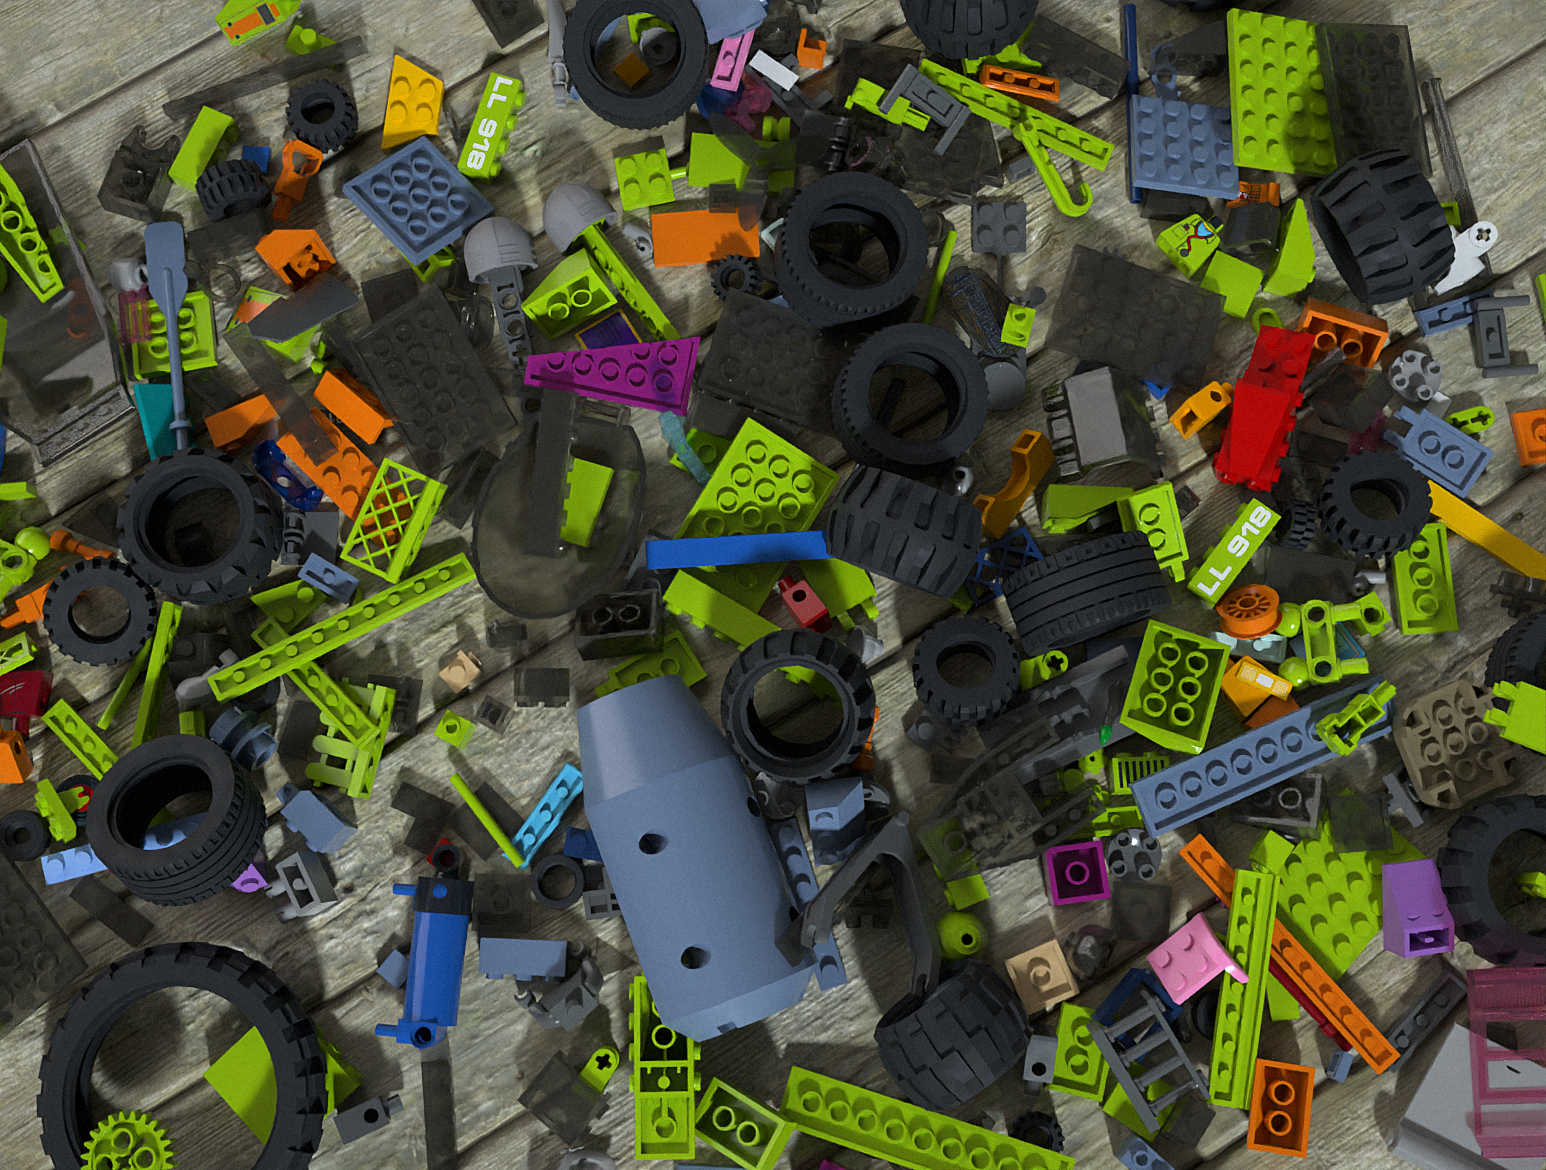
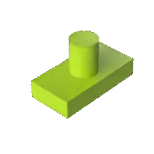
M295 25L284 46L287 52L330 70H334L344 51L341 43L317 34L312 29H305L298 25Z

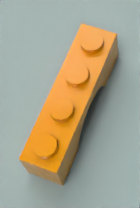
M1029 429L1022 431L1010 449L1013 468L1006 486L993 495L978 494L971 504L982 511V534L996 539L1001 538L1060 453L1042 432Z

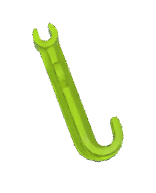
M1030 117L1023 123H1019L1013 128V135L1017 140L1022 141L1057 208L1067 217L1083 215L1089 210L1093 202V194L1088 183L1083 182L1079 185L1078 190L1082 201L1081 205L1075 204L1036 132L1038 128L1037 122Z

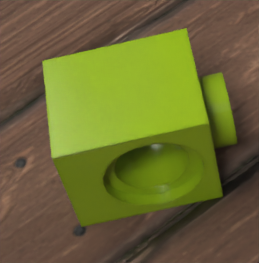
M1010 303L1002 329L1001 342L1027 348L1034 325L1036 310Z
M1375 591L1355 601L1361 604L1362 619H1353L1350 622L1360 637L1367 633L1373 637L1386 630L1384 624L1392 620ZM1365 610H1367V611H1369V612L1372 613V615H1373V622H1372V623H1371V622H1368V621L1365 619V617H1364V611H1365Z
M447 710L434 735L464 751L477 726Z
M1266 830L1262 832L1245 859L1252 863L1250 867L1255 872L1277 875L1295 846L1272 830Z

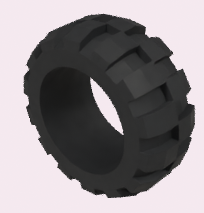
M1524 793L1493 798L1474 806L1473 811L1467 816H1460L1447 832V837L1450 839L1447 846L1439 847L1436 866L1441 871L1442 892L1447 898V908L1454 920V934L1460 942L1471 944L1474 954L1494 965L1510 967L1511 970L1546 972V930L1531 936L1510 925L1495 907L1488 887V869L1491 857L1497 846L1514 831L1522 830L1534 834L1546 842V795L1533 796Z

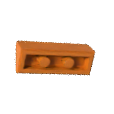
M987 64L983 65L979 74V80L984 87L1053 101H1059L1060 99L1059 79Z

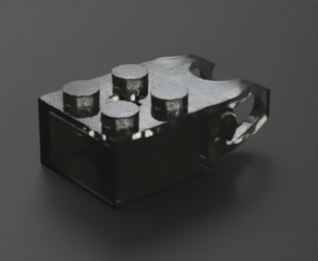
M138 124L122 141L119 150L115 151L97 198L105 211L152 224L158 222L174 183L168 172L180 151L181 141L179 136L172 135L165 141L163 146L157 149L145 148L147 132L144 130V126Z

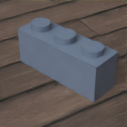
M481 937L478 973H486V979H503V974H515L514 980L532 981V975L543 976V981L560 982V977L568 976L570 941Z

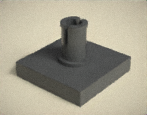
M1404 761L1395 764L1382 777L1391 793L1374 801L1375 808H1381L1378 813L1385 817L1387 814L1402 808L1414 828L1423 824L1435 808H1431L1421 801L1414 789Z

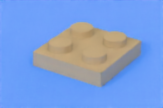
M1056 939L1003 961L1013 987L1021 998L1028 1015L1080 993Z

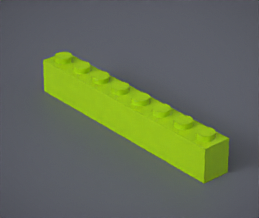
M680 569L663 596V602L666 603L665 608L677 616L683 613L690 617L689 622L701 630L707 627L714 631L713 637L725 644L731 641L738 646L737 651L740 653L754 641L771 632L781 630L778 626ZM801 666L777 668L786 674L785 679L797 686L803 683L810 688L809 693L821 700L827 697L835 702L833 707L843 712L842 699L833 683L819 672Z

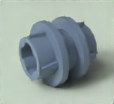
M235 706V708L224 712L216 720L210 729L209 736L212 737L211 740L216 741L231 753V756L240 767H244L251 773L262 767L277 748L276 739L271 735L273 726L268 722H263L256 726L258 714L250 709L243 712Z

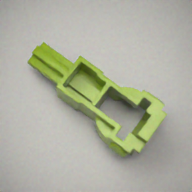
M859 78L852 96L849 95L844 106L845 109L852 111L855 105L899 126L905 122L922 131L925 130L931 116L911 108V101L900 96L887 115L881 113L878 108L889 91L863 78Z
M1385 680L1370 694H1358L1340 713H1331L1325 716L1315 725L1317 728L1315 732L1332 752L1338 753L1340 756L1349 755L1358 746L1357 742L1360 739L1361 733L1385 714L1381 707L1397 693L1395 691L1396 688ZM1349 720L1353 726L1349 728L1348 738L1342 742L1338 735L1334 734L1336 730L1332 726L1341 727Z

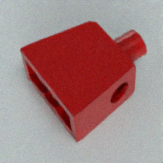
M788 575L778 583L779 588L783 592L781 595L783 604L799 628H810L812 631L823 634L833 627L828 609L804 580L796 583L793 577Z

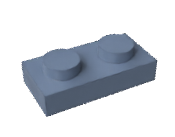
M313 552L297 575L345 605L361 582Z

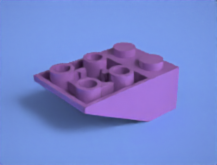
M1433 858L1382 864L1384 949L1403 958L1454 951V920L1447 908L1448 901L1446 895L1442 892L1441 879L1435 860Z

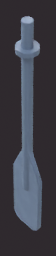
M168 221L149 224L145 228L144 236L149 292L166 318L175 421L169 426L170 432L176 435L177 450L189 448L188 434L193 431L192 423L186 421L177 321L189 291L183 228L178 222Z

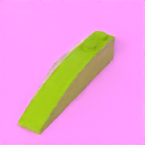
M0 163V251L40 301L45 303L62 290L65 285L17 183Z

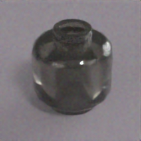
M515 616L492 619L489 626L485 627L488 648H493L494 652L498 654L519 651L522 648L523 640H527L526 625L520 624Z

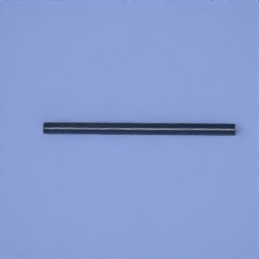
M1126 4L1123 6L1129 200L1131 204H1140L1143 202V187H1135L1132 182L1129 105L1132 95H1139L1136 6L1134 4Z

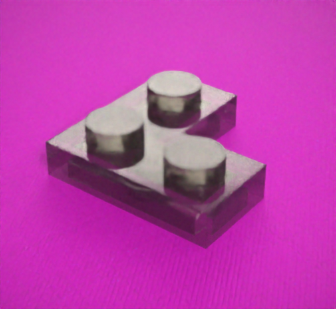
M402 781L390 807L415 818L403 844L429 856L434 850L455 804Z

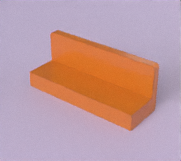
M343 368L326 370L313 394L315 399L368 444H374L383 428L395 426L400 419L398 414Z

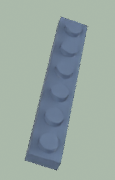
M796 818L769 826V830L802 920L804 921L805 909L819 890ZM815 930L812 946L818 963L814 972L820 991L848 983L832 931H830L828 942L820 945L814 942Z

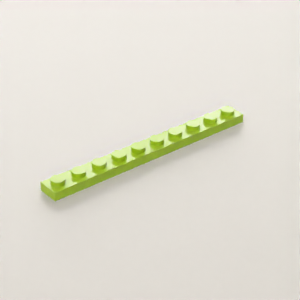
M463 552L208 677L207 680L218 702L222 705L476 579V573Z

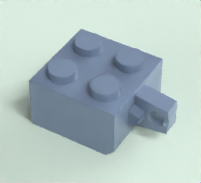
M289 782L276 793V796L284 805V808L280 811L286 817L283 822L293 832L299 831L306 837L304 843L314 852L320 851L321 853L335 854L358 830L323 794L313 793L309 790L301 791Z

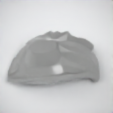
M573 1146L570 1149L560 1151L564 1158L561 1161V1166L557 1168V1170H615L616 1164L613 1158L606 1153L593 1151L588 1146Z

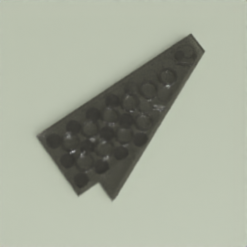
M925 47L923 58L964 76L961 58H946L944 54L937 51L932 52ZM979 75L966 77L981 84ZM913 105V109H916V110H918V111L924 113V112H923L922 110H920L918 107H916L915 105ZM971 112L942 156L936 154L933 149L947 130L946 126L943 127L931 117L924 131L909 125L897 182L899 189L974 206L979 183L1000 189L1003 187L1004 177L990 120Z

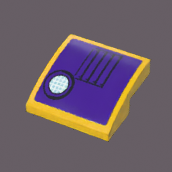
M621 308L574 334L583 350L643 343Z

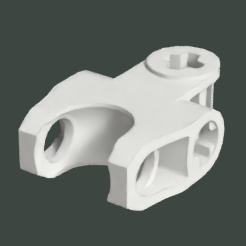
M1480 221L1462 234H1459L1455 227L1450 225L1456 249L1454 253L1455 261L1448 268L1447 277L1434 287L1433 291L1437 296L1454 287L1463 285L1485 268L1478 257L1488 251L1497 239L1498 230L1494 224L1488 221ZM1478 232L1481 235L1486 233L1488 235L1486 240L1481 239L1478 241L1476 239Z

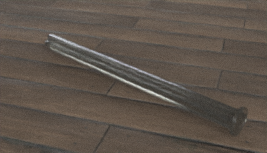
M1432 78L1423 82L1420 87L1426 94L1454 199L1458 202L1463 231H1466L1479 221L1440 85L1442 78ZM1478 232L1476 239L1478 241L1483 239V235ZM1487 251L1478 257L1485 268L1476 275L1477 279H1486L1493 274Z

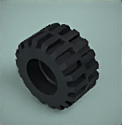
M313 79L311 84L302 83L300 90L295 88L292 92L294 97H289L287 100L289 107H286L285 113L288 116L286 118L297 139L318 150L320 149L322 154H328V150L331 149L333 152L339 151V146L342 145L345 148L349 145L347 140L354 139L355 134L353 131L358 130L359 125L356 121L359 119L356 109L344 88H340L339 84L334 81L330 84L327 79H322V82ZM322 109L335 110L333 116L323 124L310 123L312 117Z
M232 159L221 162L204 171L202 176L196 180V192L209 220L215 221L217 224L239 223L251 219L265 210L271 202L272 195L259 165L252 160Z

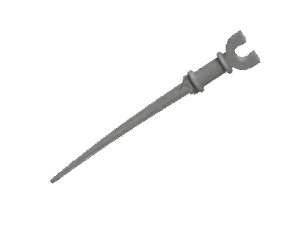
M546 0L549 17L548 64L552 65L555 71V82L552 85L554 88L556 107H566V67L563 59L562 45L564 44L563 35L567 20L560 0Z

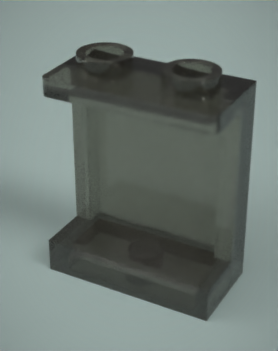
M558 1050L517 1101L568 1146H571L576 1139L582 1142L592 1130L588 1125L594 1117L600 1120L610 1108V1105L606 1102L612 1095L609 1092L605 1095L571 1067L566 1062L568 1056L561 1050Z

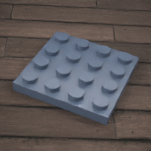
M1132 95L1129 105L1133 186L1236 200L1240 191L1238 166L1233 165L1231 108Z
M425 136L343 185L342 190L414 266L470 231L479 222L493 216L496 210Z

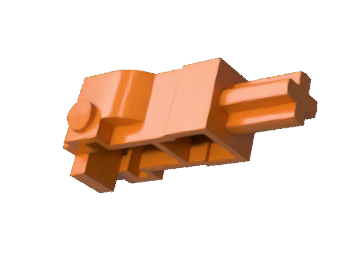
M291 139L285 142L281 154L284 167L272 194L278 196L271 214L273 219L286 223L293 203L301 202L309 177L318 172L324 155L321 154L320 150L300 140ZM294 151L304 156L306 155L305 159L310 161V164L303 163L300 174L293 172L292 155Z
M68 565L63 566L62 568H60V570L62 571ZM54 579L16 600L15 603L18 607L0 617L2 627L10 631L24 622L37 623L44 619L42 613L43 603ZM82 591L76 597L74 602L86 597V595H88L86 591Z

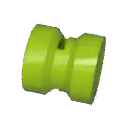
M764 116L763 140L773 141L778 139L781 143H789L791 117H782L780 121H777L772 116Z

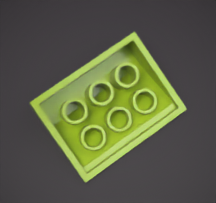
M1149 619L1119 722L1166 749L1189 757L1198 755L1204 749L1231 646Z

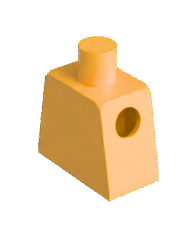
M1213 381L1187 399L1170 417L1169 421L1182 437L1187 440L1229 406L1235 390L1228 382L1220 385L1218 382Z
M1245 655L1236 664L1228 657L1219 694L1240 722L1271 695L1236 678L1243 661L1272 673L1248 655Z

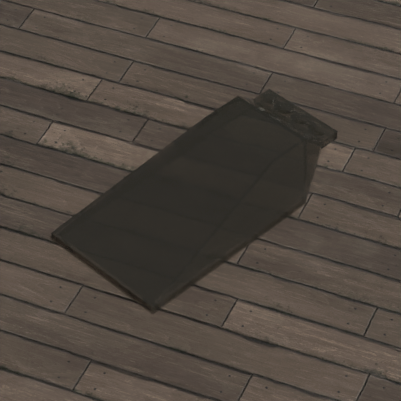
M27 138L0 156V163L17 183L65 287L45 303H42L0 251V259L7 270V282L3 292L0 294V315L8 320L0 371V424L29 442L38 465L46 468L130 415L137 408L128 390L131 376L113 317L36 146Z

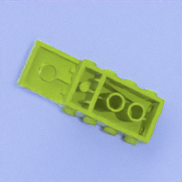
M641 971V976H634V983L629 984V1000L634 1001V1013L629 1014V1030L634 1031V1043L629 1044V1060L634 1061V1073L629 1075V1091L634 1092L635 1160L695 1159L696 1090H701V1072H695V1066L697 1065V1060H701V1043L695 1042V1040L662 1024L645 975Z

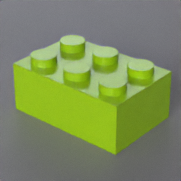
M720 1077L713 1078L695 1111V1136L747 1170H773L797 1125L795 1121L733 1082Z

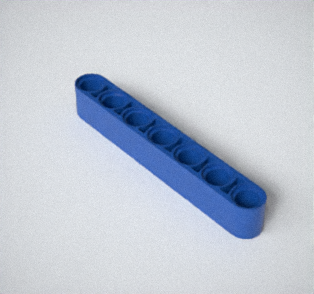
M826 530L645 541L647 569L835 558L826 553Z

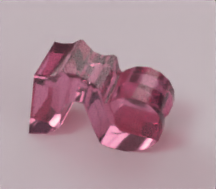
M765 85L746 87L742 93V99H736L732 105L726 107V113L723 118L740 136L753 135L755 122L749 117L748 112L761 113L768 110L772 101L770 89Z

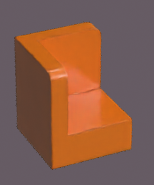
M802 28L797 50L799 66L823 70L827 41L807 38V29Z

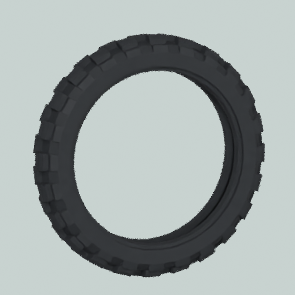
M186 941L146 947L126 955L125 958L115 963H111L94 975L93 980L86 987H81L68 1003V1010L63 1018L57 1020L48 1040L51 1042L48 1053L43 1055L38 1079L42 1081L41 1094L36 1095L37 1118L42 1119L44 1133L40 1135L45 1156L50 1155L55 1169L53 1170H81L83 1166L88 1165V1160L82 1159L81 1155L90 1151V1149L84 1146V1142L94 1140L90 1135V1131L95 1130L90 1106L91 1077L99 1049L112 1026L125 1011L140 999L164 988L177 986L206 990L232 1003L250 1019L268 1048L276 1077V1112L269 1139L251 1170H309L308 1165L313 1154L317 1153L324 1132L321 1128L324 1115L327 1114L329 1091L326 1090L325 1074L328 1073L325 1053L320 1050L316 1037L319 1033L311 1015H307L300 1004L301 999L288 983L284 984L276 976L275 971L261 961L246 956L242 951L225 945L209 944L208 942ZM108 1158L107 1164L108 1167L112 1170L113 1163Z

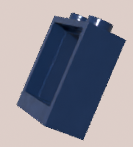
M1131 968L1088 1020L1090 1022L1096 1020L1101 1028L1104 1026L1108 1028L1116 1022L1111 1017L1139 983L1153 996H1157L1166 1007V1011L1162 1015L1169 1026L1182 1012L1183 1008L1172 1000L1166 988L1162 989L1156 983L1157 977L1146 968ZM1157 1020L1139 1042L1161 1030ZM1126 1032L1114 1038L1115 1042H1113L1122 1052L1137 1044ZM1148 1052L1133 1061L1141 1062Z

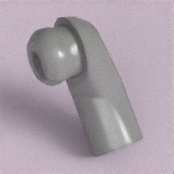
M628 222L623 234L635 239L638 254L641 256L651 255L653 252L651 233Z

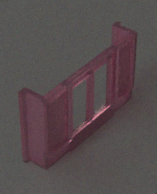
M1546 966L1466 970L1475 1135L1476 1142L1481 1149L1482 1158L1546 1157V1133L1482 1135L1481 1105L1546 1104V1089L1489 1091L1488 1061L1546 1059V1049L1487 1051L1486 1022L1546 1020Z

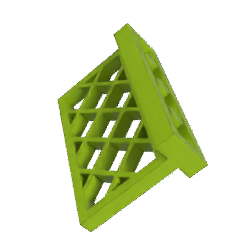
M385 457L340 558L381 576L391 583L399 584L405 581L448 485ZM389 466L398 469L401 480L388 485L385 475ZM404 472L412 476L406 478ZM415 479L425 481L426 484L422 493L412 496L408 482ZM403 484L408 498L395 503L390 489ZM386 492L390 505L377 510L374 499L377 494ZM410 502L413 513L409 519L401 521L396 507ZM392 509L396 524L383 528L379 514ZM374 516L379 530L366 535L363 529L364 521ZM399 528L401 539L398 544L390 546L385 532ZM381 535L385 549L372 553L367 539ZM363 541L367 556L359 559L350 556L354 544ZM384 553L388 554L390 564L386 572L377 568L374 557ZM369 560L371 565L363 561Z

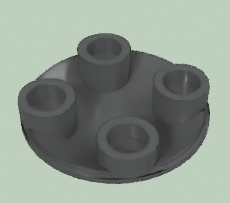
M1140 827L1124 828L1114 834L1109 840L1105 852L1106 863L1112 874L1122 881L1129 883L1149 881L1155 876L1162 860L1160 842L1156 837H1150L1146 829Z

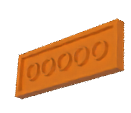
M314 406L276 444L355 523L379 469ZM386 477L388 485L392 484V482ZM397 487L390 489L395 503L407 499ZM386 492L376 495L374 503L377 510L390 505ZM410 502L396 507L401 521L411 517L413 511ZM392 509L379 514L383 528L396 524ZM374 516L364 521L363 529L366 535L379 530ZM399 528L385 532L390 546L399 543L401 539ZM381 535L370 538L381 550L385 549Z

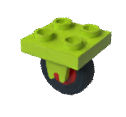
M89 775L69 777L60 783L56 791L48 778L36 783L37 793L34 794L37 802L35 806L42 818L48 817L51 824L49 830L56 841L62 840L65 847L76 841V825H86L88 806L93 792L100 782Z

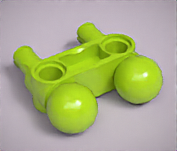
M0 513V532H1L2 527H3V517H2V515H1V513ZM28 527L22 529L16 535L14 545L0 539V604L13 586L24 584L33 577L35 573L34 566L37 560H41L49 554L51 549L50 537L41 528ZM16 564H21V565H20L19 567H17V568H12V567L15 566Z
M1311 600L1306 604H1301V606L1288 602L1278 606L1283 617L1281 624L1275 631L1284 637H1293L1302 631L1304 635L1306 659L1293 656L1285 659L1278 668L1277 676L1294 683L1291 691L1304 690L1310 684L1311 686H1331L1335 683H1341L1344 676L1370 673L1367 657L1341 660L1338 654L1335 625L1338 621L1362 619L1360 602L1334 605L1330 600ZM1322 610L1325 612L1321 621H1311V615L1314 611ZM1321 665H1331L1329 675L1325 677L1318 676L1317 671Z

